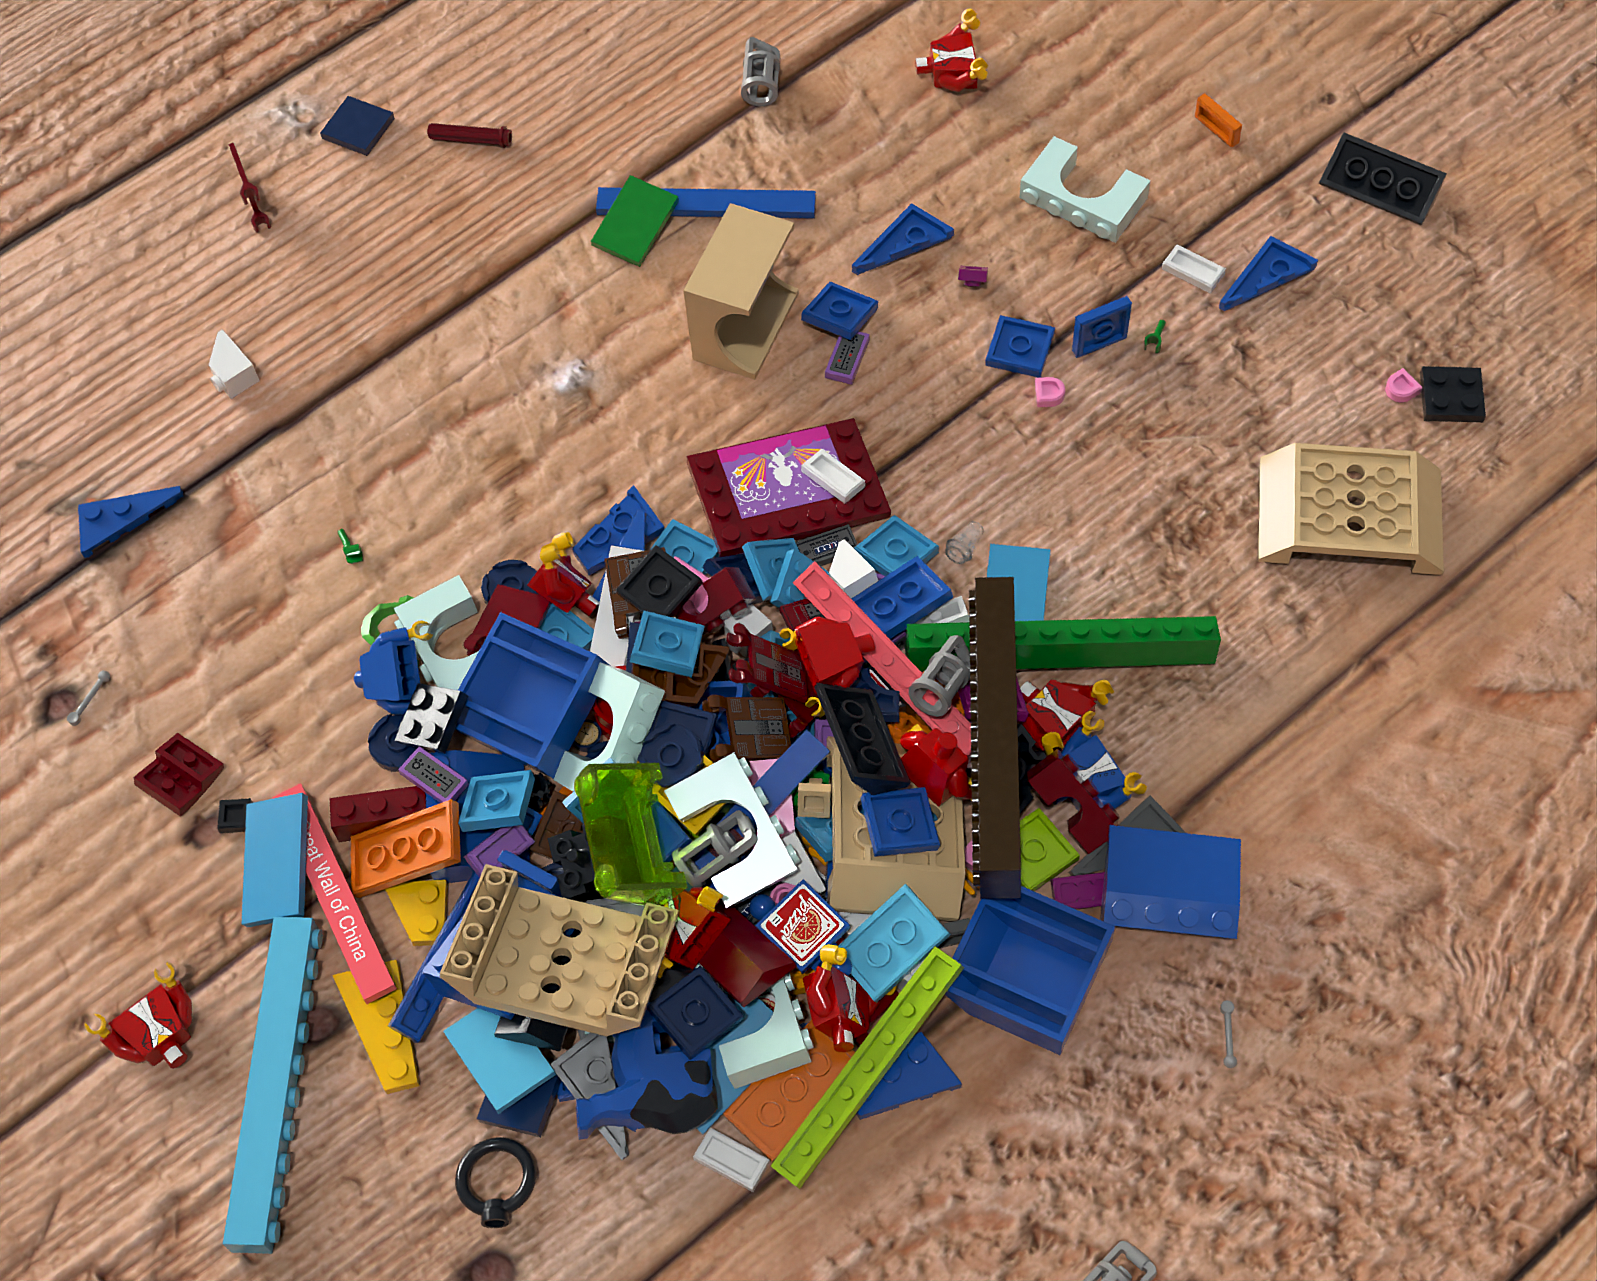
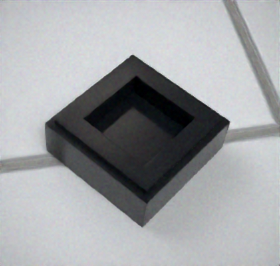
M251 798L219 801L217 825L219 833L245 832L246 806L249 803H253Z

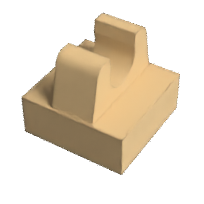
M809 778V783H799L798 816L830 818L831 784H822V778Z

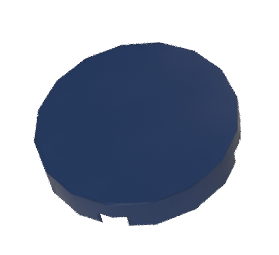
M509 559L495 564L488 574L486 573L482 579L481 591L485 604H488L497 584L538 594L527 586L537 571L522 560Z
M392 714L382 717L374 724L368 736L369 751L373 760L381 768L391 772H399L398 769L417 749L395 741L405 715L392 716Z
M665 724L655 728L646 736L642 744L643 748L639 754L642 772L651 782L663 788H670L699 772L704 759V749L701 740L690 728L675 724Z

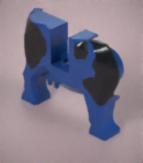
M673 961V966L665 969L660 979L657 977L648 1004L694 971L696 967L691 969ZM646 1008L639 1027L612 1035L615 1041L611 1061L618 1088L604 1094H594L590 1099H576L579 1140L587 1139L600 1126H625L634 1132L637 1129L654 1128L670 1134L687 1133L699 1127L710 1119L718 1109L717 1091L712 1076L710 1049L703 1050L692 1060H689L683 1052L661 1054L659 1033L666 1031Z

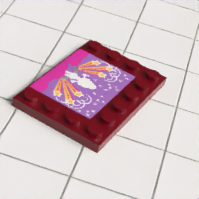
M854 418L687 456V465L720 557L744 553L742 546L747 542L787 538L799 540L847 524L850 527L891 517L890 506ZM820 449L826 451L865 480V487L845 504L801 472V465Z

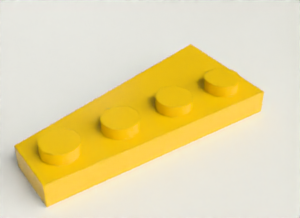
M397 959L385 962L397 989L369 1004H366L351 971L332 975L386 1094L420 1086L412 1040L388 1027L404 998L400 966Z

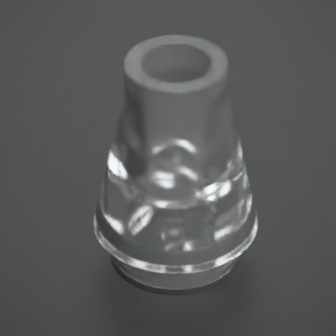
M969 522L965 528L947 541L945 548L947 557L957 564H964L970 561L984 533L983 527L978 522Z

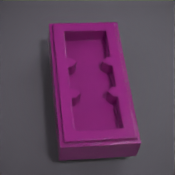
M1105 872L1050 878L1053 900L1074 909L1101 906Z

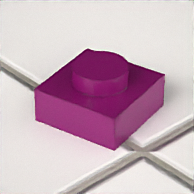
M960 265L958 280H963L964 285L981 286V282H987L988 267Z

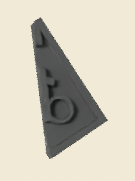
M1151 795L1118 824L1123 827L1186 833ZM1108 840L1093 852L1087 854L1068 873L1071 876L1104 870Z
M590 1032L550 1064L575 1099H590L594 1094H604L616 1089L607 1036ZM598 1127L620 1159H625L629 1152L624 1127Z

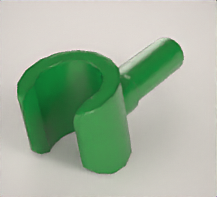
M1159 320L1155 332L1145 337L1144 350L1147 349L1148 344L1155 343L1157 345L1155 353L1160 352L1161 333L1166 324L1164 320Z
M338 530L347 563L363 561L360 544L351 545L345 530Z

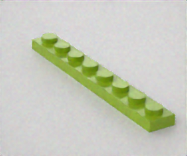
M934 946L771 1164L773 1169L800 1189L962 972L964 967Z

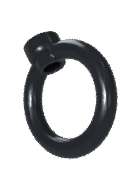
M502 1137L486 1139L470 1148L459 1162L455 1175L457 1195L466 1208L481 1216V1225L483 1227H505L509 1224V1214L520 1208L530 1197L536 1182V1165L531 1153L519 1142ZM496 1151L512 1154L518 1159L523 1170V1178L518 1190L506 1200L490 1199L483 1202L476 1198L469 1186V1175L477 1160L488 1153Z

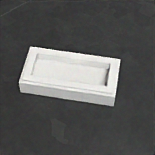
M1179 245L1174 247L1162 263V270L1210 294L1223 278L1226 268Z
M820 449L801 465V472L844 504L865 487L864 479L823 449Z
M711 1127L693 1156V1159L751 1192H754L770 1164V1160Z

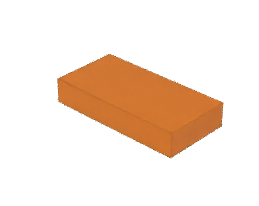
M1204 93L1199 96L1195 117L1233 148L1240 141L1242 124L1207 94Z

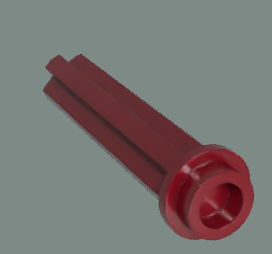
M430 123L427 129L428 137L434 140L500 145L501 148H505L506 145L510 146L512 143V130L507 129L506 126H502L500 129Z

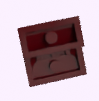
M176 733L155 750L156 759L133 777L134 785L181 817L216 780L224 768V763L181 734Z

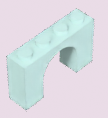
M1054 136L1022 177L1019 198L1048 211L1054 216L1068 220L1077 227L1087 229L1101 238L1116 243L1148 199L1150 180L1126 169L1113 188L1100 197L1082 198L1073 195L1066 190L1062 183L1076 166L1078 147Z
M459 575L394 608L399 619L394 622L397 629L406 627L407 630L411 629L415 622L421 620L430 624L422 626L419 633L420 636L431 633L433 634L431 639L423 641L416 637L409 638L415 641L417 659L420 658L423 662V665L419 666L427 683L433 680L436 687L453 690L459 689L478 654L476 652L462 659L451 660L442 658L434 653L438 637L447 628L478 612L472 596Z
M600 662L588 692L604 699L611 706L613 712L611 737L603 752L593 760L565 751L553 780L574 791L609 758H612L631 777L638 761V755L643 747L642 744L649 733L665 690L625 670Z
M735 753L664 790L679 820L682 822L720 803L738 804L746 808L753 815L758 832L754 849L743 861L711 878L717 891L723 894L722 900L728 909L798 872L795 864L800 862L793 846L789 844L785 847L779 835L784 833V830L776 815L768 816L764 806L769 802L761 787L753 788L748 779L749 776L753 775V772L746 759L743 757L738 760Z
M790 972L765 990L775 998L774 1012L768 1023L753 1034L719 1045L727 1076L734 1089L812 1062L808 1050L814 1048L808 1029L801 1030L799 1020L804 1019V1015L798 999L792 1001L789 992L795 990ZM713 979L725 995H728L729 993Z

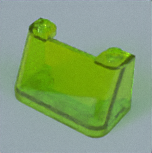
M659 763L588 764L575 779L574 790L579 797L595 873L594 885L604 898L645 906L646 902L664 906L688 888L684 872H671L674 869L673 862H663L651 809V806L658 801L657 794H652L653 784L655 781H660L663 778Z

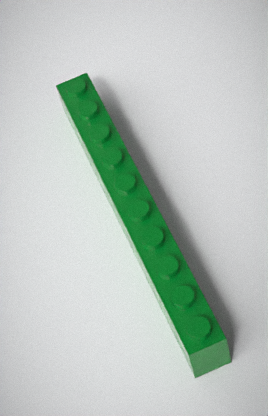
M1216 616L1015 621L1016 669L1215 664L1221 643ZM969 622L907 624L905 655L920 671H925L929 666L930 658L941 650L950 636L954 635L963 638L970 652ZM953 650L951 654L957 656L955 650Z

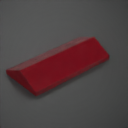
M720 899L715 908L729 916L731 921L704 954L698 965L744 1008L794 969L796 964L734 907L731 909L726 908L723 900Z

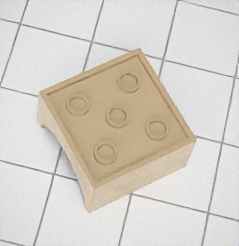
M729 204L683 290L693 360L756 379L799 294L798 288L785 283L772 272L782 249L795 228L794 222L735 204Z

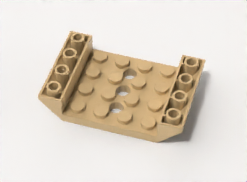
M1293 443L1260 457L1258 562L1289 564L1292 552L1411 560L1412 573L1443 575L1441 469L1417 451ZM1350 471H1356L1360 473L1363 478L1359 480H1354L1347 475V473ZM1352 496L1358 497L1363 504L1352 505L1347 498ZM1350 522L1359 523L1363 530L1353 531L1347 524Z
M828 736L826 742L830 754L827 756V767H832L833 869L828 879V904L837 912L873 914L904 884H907L938 920L958 921L966 874L962 799L952 796L938 807L928 798L931 811L938 819L934 821L940 842L938 850L874 857L865 816L858 810V806L862 805L860 799L862 793H867V791L851 781L835 738ZM894 743L901 758L908 750L904 749L901 744ZM910 780V785L902 789H911L918 787Z
M485 864L440 971V978L474 1004L603 1036H610L641 1025L679 915V910L646 902L642 916L518 887L517 871ZM571 928L578 929L581 932L580 935L573 938L567 937L563 933ZM562 955L569 957L571 960L565 965H558L553 962V959ZM549 983H555L561 987L555 993H547L542 990Z

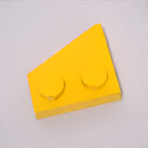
M410 881L386 888L385 890L413 946L433 945L447 920V881Z

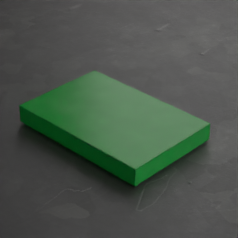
M630 175L591 239V245L640 267L678 204V196Z

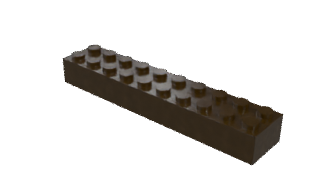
M1014 577L975 578V590H969L973 886H980V899L1021 898Z

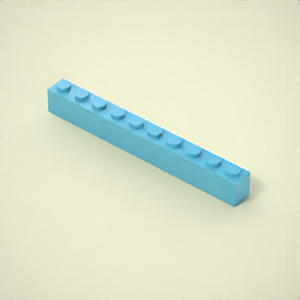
M273 918L223 1245L231 1253L272 1254L274 1243H278L281 1228L280 1222H277L279 1208L282 1209L285 1204V1188L282 1185L284 1174H288L290 1169V1155L287 1153L288 1143L294 1139L295 1122L292 1120L293 1109L298 1107L300 1101V1090L297 1087L298 1075L303 1074L305 1066L304 1056L301 1055L303 1043H307L309 1038V1024L306 1023L307 1013L312 1011L314 1004L311 985L312 980H316L318 976V962L315 958L316 951L321 948L323 941L322 930L318 928L313 918Z

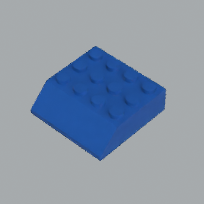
M500 612L458 691L468 695L455 730L494 751L554 779L564 752L569 751L598 697L588 691L599 663L609 664L597 654Z
M1021 886V898L981 899L952 957L964 969L945 995L967 1014L1061 1055L1112 943L1115 926Z

